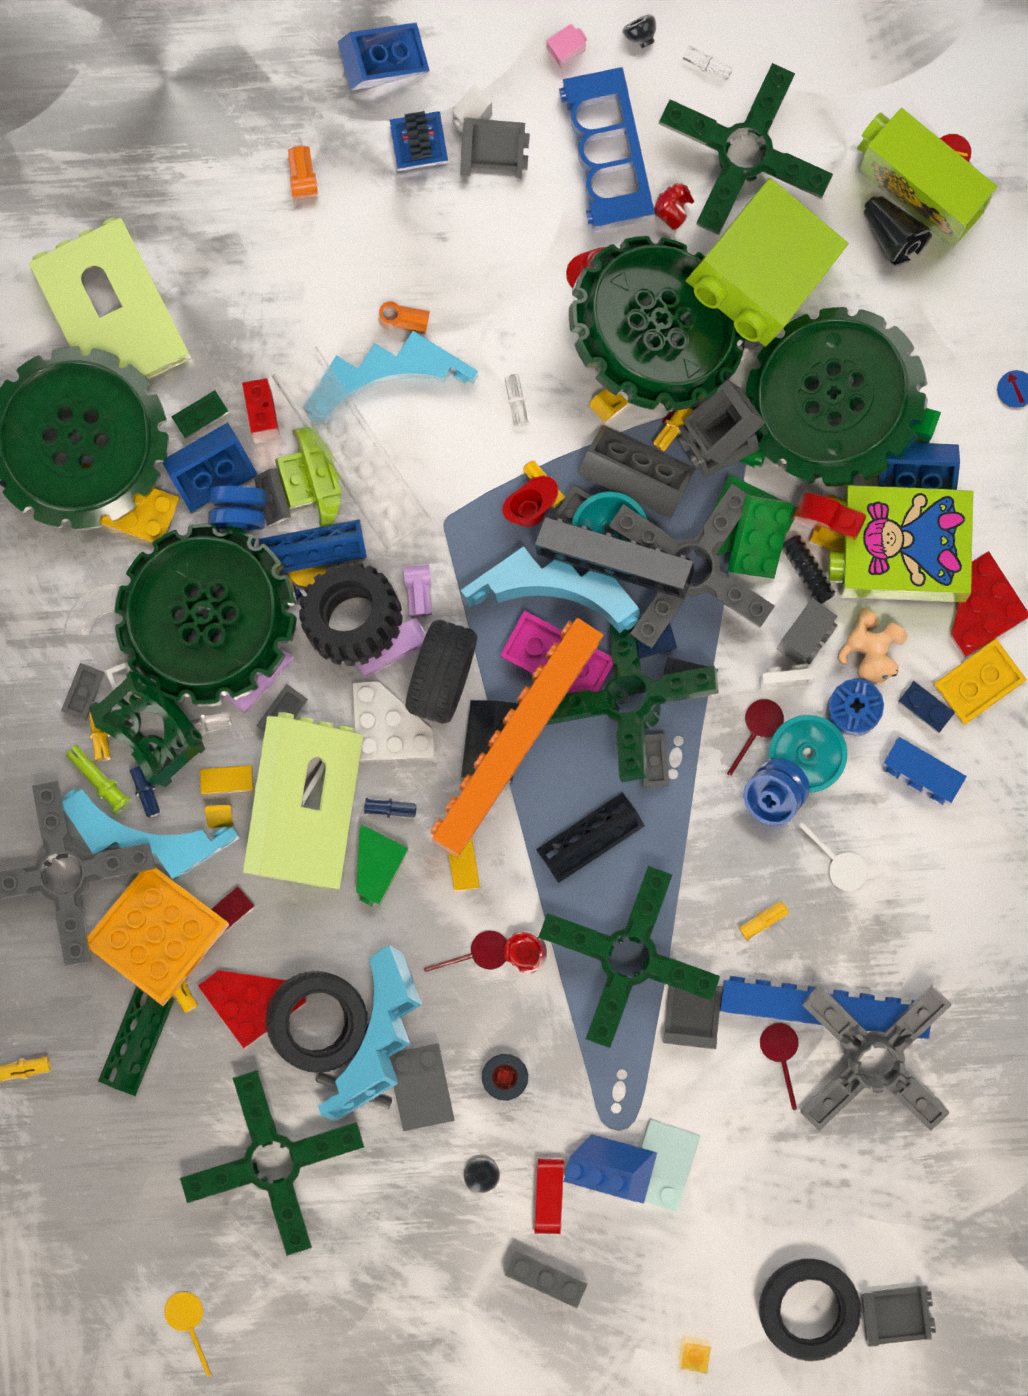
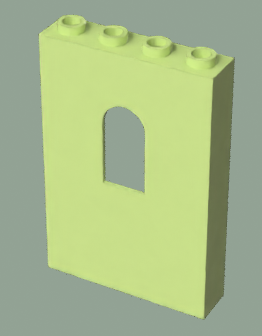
M115 217L107 219L102 223V227L94 231L93 229H87L78 235L79 238L71 242L69 240L60 242L55 246V250L49 253L46 251L40 252L33 256V260L29 262L70 347H79L82 350L83 356L89 355L93 348L109 352L119 357V368H125L128 364H131L146 379L191 358L121 217L118 219ZM92 266L100 267L105 271L122 305L121 308L99 318L81 281L83 272Z
M279 712L278 717L267 716L243 873L322 888L340 889L363 735L353 733L354 728L338 726V729H335L334 724L319 721L317 725L314 724V719L299 717L298 720H295L294 714ZM314 757L321 758L326 767L320 810L301 807L307 766Z

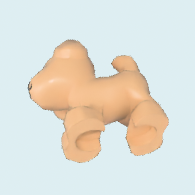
M862 608L858 614L855 628L850 632L847 643L839 651L837 659L841 664L846 665L848 664V655L852 651L863 653L865 658L860 663L857 671L858 677L862 680H867L873 685H881L887 679L897 676L899 672L898 664L887 656L890 646L894 643L903 644L908 634L905 629L893 622H890L887 628L880 634L868 631V629H873L878 625L879 619H876L877 615L872 611Z

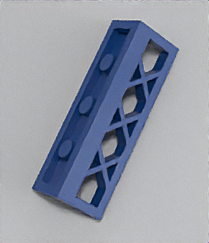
M360 519L259 539V546L261 544H265L267 547L277 545L269 549L283 564L279 574L367 557ZM356 530L354 532L344 533L346 531Z

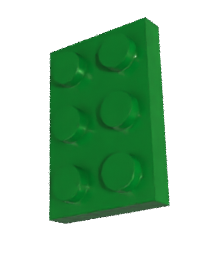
M746 495L728 571L775 579L793 508L792 503Z

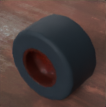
M499 1054L492 1057L485 1064L482 1070V1083L484 1089L491 1097L509 1101L517 1098L524 1092L528 1084V1071L520 1058L512 1054Z

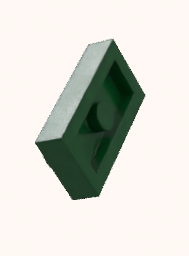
M216 390L171 417L186 440L229 414V411Z

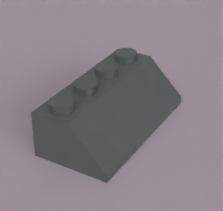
M602 425L585 455L578 474L589 481L608 488L612 492L627 495L638 504H642L661 515L671 518L695 469Z

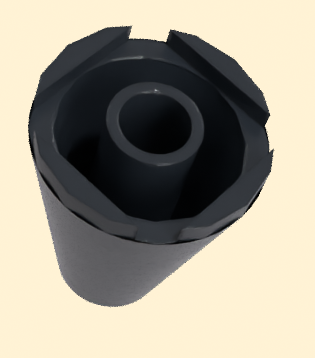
M874 196L865 203L864 215L889 261L895 267L902 266L911 261L908 256L913 252L918 255L932 238L931 230L927 225L883 196Z

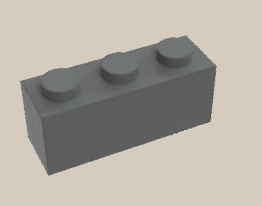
M515 1250L505 1272V1276L575 1308L578 1307L588 1285L587 1282L517 1250Z

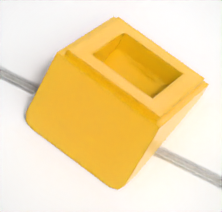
M604 389L592 399L589 406L606 423L629 403L621 393L616 396L607 389Z
M229 804L205 807L209 828L231 827L234 825L233 807Z

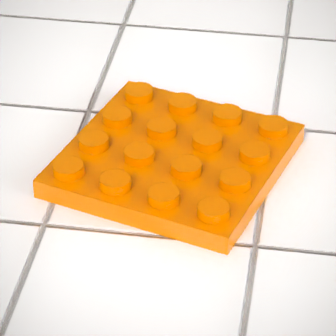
M155 867L153 870L143 871L137 875L87 937L90 950L160 1005L164 1006L227 929L229 924Z

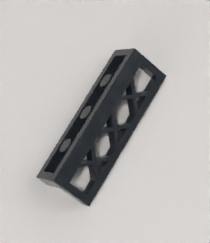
M622 792L536 849V851L549 868L555 880L560 883L645 825L636 809ZM622 803L627 807L619 813H613V810ZM597 820H603L600 826L591 828L592 823ZM581 834L580 839L575 842H569L572 836ZM554 848H559V852L550 859L546 856Z

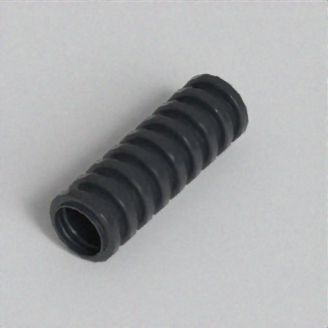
M795 535L783 543L782 550L785 549L787 551L785 555L787 557L790 556V563H794V569L800 572L798 576L803 577V584L808 585L806 589L808 591L811 590V597H815L816 601L822 604L835 596L836 591L830 588L832 585L827 583L826 580L828 578L826 576L823 577V570L818 569L819 564L814 562L815 557L813 555L810 556V549L805 548L806 543L801 541L802 536Z

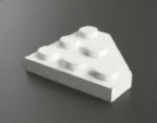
M379 681L353 683L355 733L363 735L360 761L435 757L433 729L418 716L410 714L405 705Z

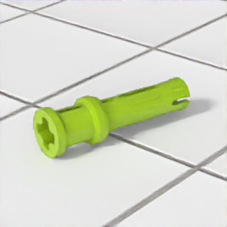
M78 744L73 746L71 749L78 757L70 750L65 756L97 789V796L100 799H105L112 807L113 814L116 815L131 802L132 798L130 796L126 797L116 786L117 782L112 779L109 780L80 749Z

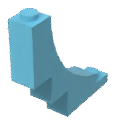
M413 331L397 356L374 343L359 368L354 367L336 355L303 406L304 411L307 413L305 417L315 424L322 422L327 425L333 415L355 395L387 381L421 378L444 383L452 371L454 372L453 377L464 384L467 382L474 384L479 377V372Z
M524 546L460 590L462 599L469 608L474 604L482 603L488 594H491L497 603L527 596H552L567 599L597 612L610 622L619 633L624 629L629 630L633 628L640 619L639 608L615 578L592 571L580 577L572 565L556 560L541 569Z
M74 789L63 797L65 799L63 801L65 812L93 854L107 851L117 844L120 848L150 843L153 857L157 855L174 881L240 838L233 827L230 829L223 827L213 834L215 839L212 841L203 830L180 835L149 834L131 829L110 818L91 800L83 789L80 791Z
M390 945L381 948L375 955L369 958L374 981V1000L371 1019L364 1040L352 1062L335 1081L339 1094L330 1096L326 1102L318 1106L321 1115L334 1122L398 1084L389 1057L410 1045L401 1017L415 1010L422 1003L404 954Z

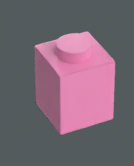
M571 23L546 40V48L558 65L563 67L586 51L585 42L587 38L580 28L575 29Z

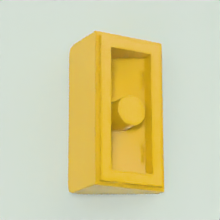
M252 765L200 769L201 795L254 791Z
M471 838L459 858L448 852L454 892L480 888L473 839Z

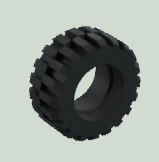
M348 562L340 563V567L335 569L333 566L326 568L327 572L321 575L319 573L314 577L315 582L313 585L310 583L304 590L307 596H302L300 600L302 609L299 610V619L302 622L301 627L305 635L321 657L324 659L330 658L331 662L337 665H341L342 661H344L346 666H355V662H360L361 665L369 663L368 659L372 657L378 659L382 656L381 651L384 649L389 650L393 646L391 640L392 638H398L400 633L398 626L402 625L403 616L400 613L402 611L401 603L392 585L383 573H378L377 569L370 565L365 568L363 563L355 562L353 566H350ZM351 598H365L373 602L371 614L361 626L349 631H339L330 628V617L335 608L342 602Z

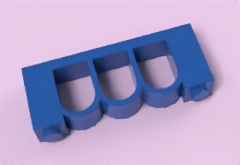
M623 67L563 79V87L559 88L561 103H566L567 109L571 110V126L573 131L581 138L578 159L581 166L589 172L586 179V195L590 203L589 210L585 211L588 226L593 225L594 232L654 220V206ZM618 100L623 123L597 129H587L579 124L576 117L582 108ZM625 134L630 158L606 163H594L585 156L584 149L590 142ZM633 168L638 192L603 198L593 191L591 185L596 177Z

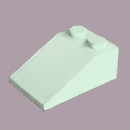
M650 1120L641 1148L658 1153L645 1202L677 1212L700 1136Z

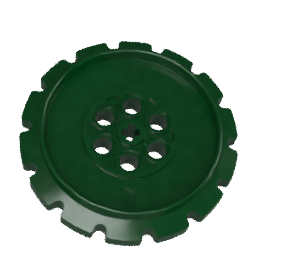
M638 236L624 239L620 244V248L611 244L593 257L589 263L591 268L585 267L572 290V295L577 300H574L569 306V327L571 332L579 335L574 346L586 368L594 367L597 370L598 374L595 379L604 388L616 396L620 392L626 393L628 402L641 408L654 410L661 403L666 411H677L691 408L696 403V398L701 402H705L717 393L718 388L725 382L724 378L730 379L734 375L743 356V351L738 346L746 339L736 331L734 321L719 308H709L702 304L696 298L694 288L686 282V279L705 255L697 252L695 255L688 253L687 245L662 237L655 244L649 236ZM662 299H665L669 305L664 303ZM638 300L642 301L645 306L641 305ZM630 322L635 323L637 328L632 326ZM670 340L674 341L677 346L673 345ZM647 342L651 343L653 348L648 346Z
M846 307L821 309L816 319H811L808 314H805L786 324L783 328L785 335L782 338L774 337L766 347L763 346L757 355V359L762 365L759 369H752L750 371L745 395L749 400L753 401V406L765 421L755 432L756 437L762 436L758 446L776 467L787 464L785 471L790 477L808 484H813L817 478L821 477L822 482L827 487L852 485L853 478L856 475H862L864 480H868L890 467L888 463L889 457L894 455L901 458L916 439V434L912 427L915 424L923 423L928 404L926 394L919 392L922 387L928 384L926 372L920 357L910 356L914 351L912 342L897 326L885 329L887 322L882 316L863 309L858 310L856 315L850 316V312ZM834 368H841V372L838 375L830 376ZM856 379H864L860 386H852ZM819 382V386L815 390H808L811 383ZM864 403L862 410L853 411L856 404ZM820 407L817 414L809 415L811 408ZM842 417L839 425H831L833 419Z
M79 347L52 350L50 360L45 361L40 355L35 356L17 368L16 371L19 375L17 381L12 382L7 379L0 387V483H7L3 494L22 513L29 509H34L33 518L39 523L61 529L66 521H70L74 530H90L100 528L102 526V519L105 516H109L113 522H116L133 512L137 508L135 503L136 496L142 495L147 498L161 477L160 472L155 469V466L159 462H166L169 449V435L159 430L160 426L167 422L163 405L157 394H146L150 383L142 373L131 364H128L125 368H119L120 359L114 354L93 348L89 355L83 356L82 350ZM65 409H71L73 412L71 419L68 421L60 419V414ZM97 412L98 420L93 424L87 423V414ZM50 430H56L57 438L53 442H46L45 434ZM76 433H79L82 437V441L78 440V444L71 440L72 436L76 437ZM101 435L109 437V442L104 447L96 445L97 438ZM61 453L67 454V462L62 466L56 465V457ZM85 456L93 457V464L89 468L81 467V460Z
M201 523L189 525L186 535H181L179 531L172 530L153 541L154 551L151 554L141 552L128 568L126 575L130 577L131 582L127 586L121 585L119 587L115 603V613L123 616L122 622L115 625L117 641L120 650L124 654L132 653V657L128 661L130 669L138 675H145L150 682H156V688L162 696L178 703H184L185 699L191 696V701L195 706L221 705L224 696L227 694L234 700H238L259 688L257 682L259 676L272 677L284 661L285 654L281 652V646L292 643L296 629L297 617L293 613L288 612L289 608L296 604L295 591L292 581L287 575L279 576V572L283 568L282 562L265 544L254 547L256 539L253 535L232 526H228L225 532L220 533L219 527L216 524ZM194 587H199L198 595L194 598H189L190 590ZM224 587V595L220 598H215L214 593L217 588ZM179 609H185V616L180 620H176V612ZM235 609V618L227 621V612ZM205 610L209 612L207 613L209 616L207 619L202 618ZM192 631H196V639L192 642H187V635ZM222 631L221 640L213 643V634Z

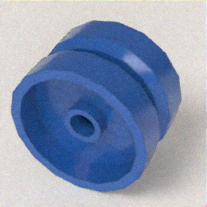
M216 486L210 488L209 502L219 508H214L208 512L209 524H216L219 529L225 530L228 526L243 531L265 529V514L255 510L266 506L265 490L244 486Z
M772 758L764 762L746 784L743 794L745 806L751 815L760 822L768 825H783L790 822L809 797V780L804 771L794 762L783 758Z

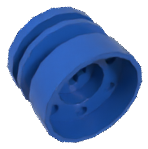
M847 680L837 686L828 699L826 713L828 720L840 730L843 736H863L874 729L882 718L884 701L877 687L867 680ZM854 700L857 701L858 705L863 706L858 713H855V710L850 708Z

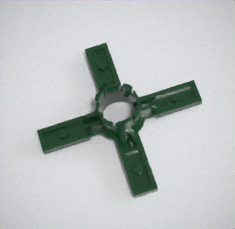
M772 63L745 122L734 124L729 128L717 123L713 118L669 99L659 120V125L718 151L719 164L722 169L696 222L697 226L720 235L745 180L747 182L757 179V175L762 172L820 199L823 198L833 173L787 152L782 153L773 149V142L768 134L795 77L794 72ZM742 135H744V138L761 144L759 150H763L765 157L761 158L760 163L754 167H739L732 163L727 156L731 140L733 142L736 139H741Z
M610 623L611 652L615 668V678L602 691L592 692L587 689L567 693L546 726L607 715L611 720L617 722L619 779L623 783L648 778L645 730H648L649 727L646 722L651 727L658 723L659 718L654 713L656 712L660 716V705L719 694L718 677L715 666L663 675L660 680L652 681L647 675L641 673L639 641L630 635L634 627L629 630L624 629L619 633ZM625 691L629 696L646 693L645 700L636 710L619 712L620 707L618 704L622 705L624 700L628 698L624 693Z
M648 866L626 928L618 930L610 936L552 914H546L538 938L600 960L602 968L608 976L585 1040L611 1048L632 986L641 984L648 978L712 1001L720 976L658 954L656 946L650 938L673 876L672 874ZM625 937L629 938V941H634L638 944L640 942L643 943L649 955L643 967L645 971L640 975L638 972H635L632 978H628V976L618 972L615 973L608 957H611L615 947L613 943L618 941L622 944Z
M256 1070L233 1077L232 1079L252 1143L247 1148L244 1158L181 1177L180 1181L186 1201L191 1203L253 1183L259 1189L268 1191L286 1256L313 1248L293 1182L299 1176L301 1167L364 1148L358 1123L355 1122L292 1142L286 1136L277 1133L259 1071ZM273 1142L281 1143L280 1148L286 1147L289 1149L293 1167L286 1179L283 1177L270 1183L267 1182L268 1178L266 1176L263 1178L258 1177L260 1172L257 1162H254L253 1159L260 1146L264 1148L268 1145H273Z

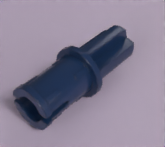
M140 766L132 768L129 772L137 790L135 794L140 797L146 816L154 817L160 813L153 792L155 786H152L151 782L146 781Z
M366 797L364 814L384 815L388 819L391 816L412 819L416 816L417 806L415 803L392 801V798L380 800Z

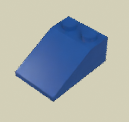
M417 22L353 31L338 41L350 90L375 87L430 71Z

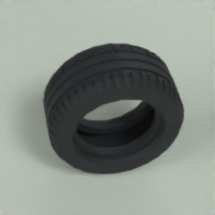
M441 619L431 623L422 643L407 692L405 708L410 714L418 715L421 718H427L441 724L451 721L460 701L476 648L477 634L472 629L464 628L451 622L447 623V621Z
M307 971L292 976V978L287 979L277 988L268 1004L265 1023L270 1043L286 1062L303 1071L324 1073L341 1068L342 1065H346L347 1062L355 1057L366 1035L369 1025L367 1022L369 1020L364 1000L349 982L332 973ZM313 993H325L333 996L340 1003L344 1012V1027L341 1035L332 1045L319 1050H309L300 1047L294 1041L289 1027V1018L293 1007L300 999Z
M803 1258L779 1267L769 1277L760 1295L759 1316L765 1334L781 1352L798 1360L820 1361L837 1355L852 1341L860 1324L861 1302L855 1285L842 1270L823 1260ZM805 1280L821 1281L828 1285L836 1295L839 1305L838 1318L832 1329L823 1336L814 1339L799 1338L790 1333L783 1324L781 1316L782 1299L786 1292L796 1283Z

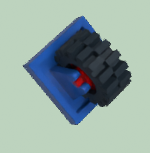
M420 111L404 114L405 117L389 119L398 171L448 163L440 111L431 113Z

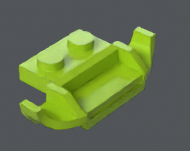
M308 427L292 430L299 443L298 453L275 459L288 508L292 509L313 503L314 508H318L320 527L333 525L339 510L342 492L328 444H325L322 438Z

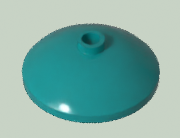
M602 492L591 496L579 506L573 517L572 525H584L593 532L602 534L605 532V527L611 524L623 505L646 520L647 517L640 505L629 496L617 492ZM614 531L613 535L617 539L627 541L626 538Z
M800 715L783 723L775 732L769 747V759L783 758L792 761L804 771L809 780V793L819 792L833 785L842 775L847 763V745L842 733L832 722L816 715ZM806 748H810L813 751L812 757L805 758L803 751Z

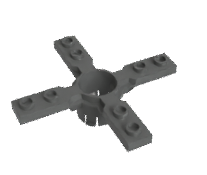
M732 484L697 537L680 542L668 536L666 532L627 506L623 505L609 528L627 540H634L640 543L641 546L650 549L652 547L660 548L670 555L676 556L680 552L689 554L690 551L694 550L696 555L700 556L703 560H709L711 573L707 574L702 584L688 587L684 599L658 592L630 633L631 636L652 649L687 596H698L703 592L708 593L758 628H761L775 605L733 577H729L720 571V561L717 556V552L740 520L745 498L748 494Z
M59 781L34 785L32 789L45 852L38 858L35 866L0 872V899L41 892L46 898L53 900L65 966L92 962L80 896L88 890L89 883L92 881L155 869L151 844L145 843L84 856L78 849L71 847ZM68 855H71L80 863L81 881L77 883V887L73 891L56 894L49 889L45 868L47 869L52 866L53 858L59 860L68 858Z
M821 984L802 1002V1005L849 1050L847 1056L848 1068L842 1074H838L800 1110L801 1114L819 1131L865 1087L870 1090L873 1087L874 1093H883L885 1086L930 1131L949 1114V1110L905 1069L904 1050L952 1006L951 1002L933 984L894 1021V1024L886 1032H867ZM871 1045L874 1048L884 1049L886 1045L887 1052L894 1059L896 1058L892 1069L884 1075L868 1076L858 1068V1066L862 1065L858 1060L861 1059L864 1053L871 1050Z

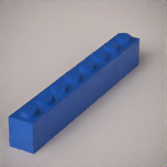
M730 976L729 980L723 981L720 1012L823 1026L802 1005V1002L817 987L808 986L807 991L797 990V985L782 983L781 987L771 986V981L756 979L755 984L745 983L744 977ZM834 990L833 994H831L867 1032H886L894 1024V1021L910 1006L909 1004H902L901 998L886 997L885 1001L875 1000V995L860 993L859 998L849 997V991ZM929 1026L918 1038L926 1040L929 1039L931 1026Z

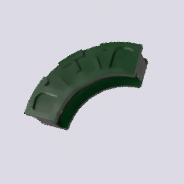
M129 671L126 674L127 678L100 703L95 702L89 707L94 726L109 734L121 744L125 741L134 750L131 755L140 766L146 781L166 788L172 782V776L198 753L205 751L202 742L203 737L195 729L181 708L173 700L162 696L156 685L150 682L145 675H138ZM130 691L133 693V694L129 697V702H130L131 704H129V703L124 699V697H125ZM116 704L120 706L119 708L112 710V708ZM138 712L162 715L164 739L157 735L144 736L139 731L141 728V717ZM132 718L134 725H132L128 720ZM151 743L157 744V746L155 747V749H154V747L151 745ZM184 746L186 749L179 755L173 750V748L180 749ZM169 757L172 761L165 766V762Z

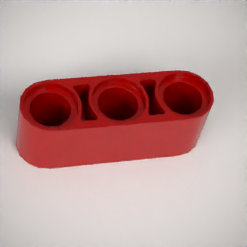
M538 1157L534 1234L561 1235L564 1158Z

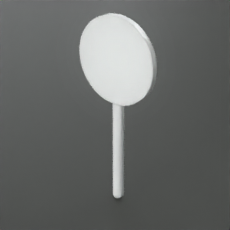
M803 822L799 823V826L833 859L830 864L829 875L832 883L837 888L844 891H854L864 885L868 877V866L860 855L845 852L836 856Z

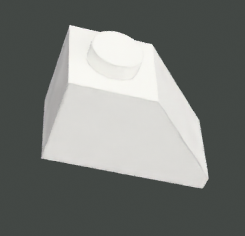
M475 84L470 87L452 111L453 124L462 133L464 118L488 120L492 116V102Z

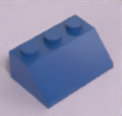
M228 422L168 456L166 462H162L191 513L209 503L210 488L216 486H239L258 475Z
M913 442L901 458L894 455L890 456L888 459L890 467L878 475V487L957 490L960 470L959 444Z
M591 1134L570 1156L563 1182L644 1204L658 1152Z

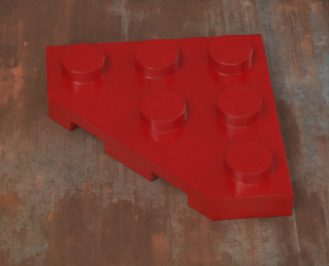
M989 551L972 561L971 594L966 602H958L951 638L964 658L1028 619L1026 607Z
M218 970L200 983L198 987L243 1049H245L267 1033L265 1018L271 997L274 996V992L286 980ZM305 998L299 1000L293 1007L291 1014L307 1003Z

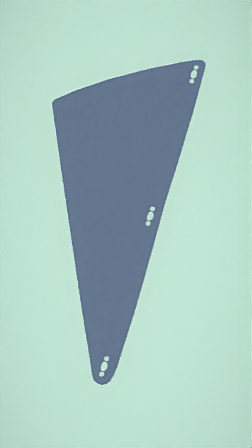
M665 417L621 432L634 440L693 467L689 459L692 455L689 451L684 452L678 441L681 438V434L675 437L666 451H661L654 446L653 441L666 425L662 423ZM590 445L555 458L540 466L548 477L552 476L563 495L567 496L573 485L591 496L602 492H612L608 488L589 481L578 474ZM737 461L707 477H704L700 469L695 470L671 518L661 515L642 504L639 505L649 522L666 532L668 536L677 542L685 539H695L710 517L729 475L744 481L746 464ZM526 473L484 493L448 515L444 520V532L459 591L523 546L541 569L554 561L539 556L536 553L535 543L544 519L533 527H519L518 524L510 523L506 520L502 513V505L505 500L531 480ZM562 503L555 508L551 506L546 510L545 517L553 519ZM609 526L605 527V532L614 534V530L609 528ZM694 550L690 551L689 554L680 552V555L688 557L694 563V574L689 586L702 584L707 574L711 573L709 560H703L700 556L696 555ZM732 551L718 556L720 571L728 576L730 571L727 569ZM572 566L580 577L589 572V570ZM616 579L639 608L641 618L659 591ZM706 592L698 596L688 595L670 621L677 649L640 659L641 673L647 675L652 681L660 680L663 677L667 657L708 667L714 666L724 604ZM488 594L482 603L474 604L469 608L462 599L469 629H472L477 634L475 654L487 700L518 703V697L526 686L531 688L534 683L531 680L533 674L500 657L524 610L560 630L564 629L569 620L574 623L576 618H579L603 634V638L596 649L612 657L610 622L597 612L577 602L552 596H527L497 603L492 595ZM614 664L599 691L605 690L607 684L615 678ZM625 691L624 693L628 698L624 700L622 705L618 704L620 707L619 712L636 710L645 700L646 693L629 696ZM707 696L661 704L660 716L656 712L654 713L659 718L658 723L651 727L646 722L649 729L645 730V735L665 733L668 771L675 769L678 772L676 779L669 778V786L643 788V779L621 782L619 779L616 734L618 723L611 720L607 715L544 727L515 771L513 784H510L544 917L549 913L608 936L618 930L625 929L647 867L650 866L673 875L650 936L656 946L657 953L666 957L670 956L701 735L708 701ZM676 736H681L684 739V743L681 746L674 744L673 740ZM678 747L682 751V761L678 767L673 768L670 765L669 756L671 751ZM623 792L636 809L645 826L558 883L536 849ZM622 803L613 810V813H619L627 807ZM603 820L595 821L592 823L591 828L600 826ZM575 834L570 838L569 842L577 841L580 839L581 834ZM554 848L546 856L550 859L559 852V848ZM627 937L623 938L622 944L618 941L613 943L615 947L611 957H608L615 973L618 972L628 976V978H632L635 972H638L640 975L645 971L643 967L649 955L643 943L640 942L638 944L634 941H629ZM551 943L597 1113L601 1122L608 1128L617 1131L627 1129L636 1121L642 1106L665 984L648 978L643 983L632 986L611 1048H607L585 1040L608 978L602 968L601 961ZM621 1069L627 1072V1077L624 1080H620L617 1077V1072ZM618 1081H622L626 1087L625 1096L620 1102H616L612 1094L613 1087ZM614 1103L621 1105V1111L617 1114L611 1110V1106Z

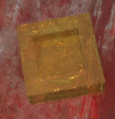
M685 1342L681 1369L707 1373L711 1346Z

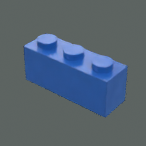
M901 737L897 738L881 765L886 768L884 772L897 780L899 777L908 781V787L919 793L922 790L931 795L930 799L941 806L944 803L947 805L952 803L967 777Z

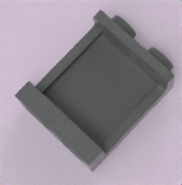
M464 118L460 175L470 176L471 168L516 171V179H522V171L528 170L529 155H524V148L529 149L530 133H525L526 123Z
M733 404L726 409L727 413L717 417L704 429L713 444L717 443L742 419ZM685 427L679 428L681 438L678 441L683 451L690 452L692 456L689 459L694 469H700L704 477L760 450L756 434L754 433L725 461L719 464L712 459L706 460L698 450L700 448L699 444L690 439Z
M669 986L663 1043L716 1049L723 986L716 987L712 1001Z
M926 1286L861 1292L868 1347L889 1343L932 1340V1334L936 1333L934 1317H929L928 1307H933L931 1291H926Z

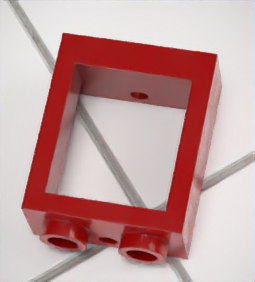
M268 378L242 382L250 431L255 444L280 440L273 394Z

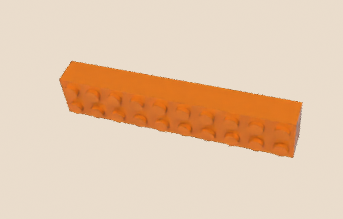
M576 618L574 623L570 620L568 621L560 635L563 640L559 645L557 643L552 645L545 658L549 661L545 667L540 664L533 674L531 680L534 683L532 687L528 688L526 686L517 700L520 705L516 710L510 709L502 723L505 725L502 732L497 730L490 739L488 746L491 749L487 754L481 753L474 764V768L477 770L473 776L467 774L461 783L459 790L462 793L458 799L454 796L445 808V812L448 814L444 820L438 818L430 831L433 835L432 842L456 858H459L600 644L603 634L579 618Z

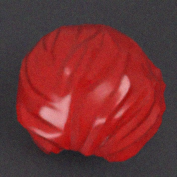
M675 183L672 186H668L657 197L654 207L655 215L674 231L686 220L687 215L684 205L686 203H694L688 186L683 183Z
M516 932L507 939L504 945V959L511 963L512 966H516L522 973L536 972L547 958L545 942L532 932Z

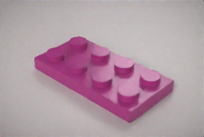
M524 610L500 657L534 674L540 664L545 667L549 661L545 658L554 643L559 645L563 640L560 637L562 630ZM596 649L567 693L587 689L592 692L599 691L613 666L612 657Z

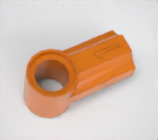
M294 146L288 149L293 199L318 196L310 146Z
M388 301L381 305L378 321L386 329L397 328L426 334L430 311L401 306L393 301ZM387 310H392L396 313L397 318L387 320L384 318L383 313Z

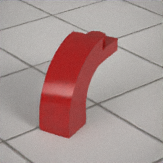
M803 493L792 519L796 524L819 532L820 528L823 527L856 540L867 516L864 513L843 506L840 502L813 493Z

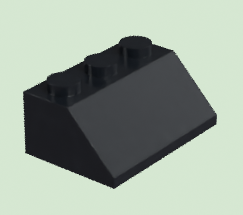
M471 700L461 772L462 778H465L467 774L473 776L477 770L474 768L475 762L482 752L485 754L491 749L488 746L490 739L497 730L502 732L505 727L502 724L504 718L511 708L516 710L520 705L519 703ZM513 776L508 783L513 784Z

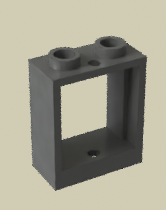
M728 379L717 389V393L703 402L683 421L688 428L687 435L691 440L699 444L700 448L698 450L706 460L712 459L719 464L725 461L765 423L743 390ZM733 404L742 419L717 443L713 444L704 429Z

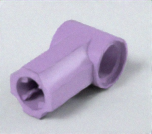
M429 564L403 567L410 617L432 615Z

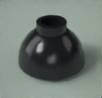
M651 14L642 16L627 24L623 28L622 33L629 41L640 44L641 48H645L655 42L653 37L656 32V19Z
M485 1157L471 1160L464 1170L465 1184L471 1191L477 1194H487L493 1191L500 1181V1170L497 1164Z

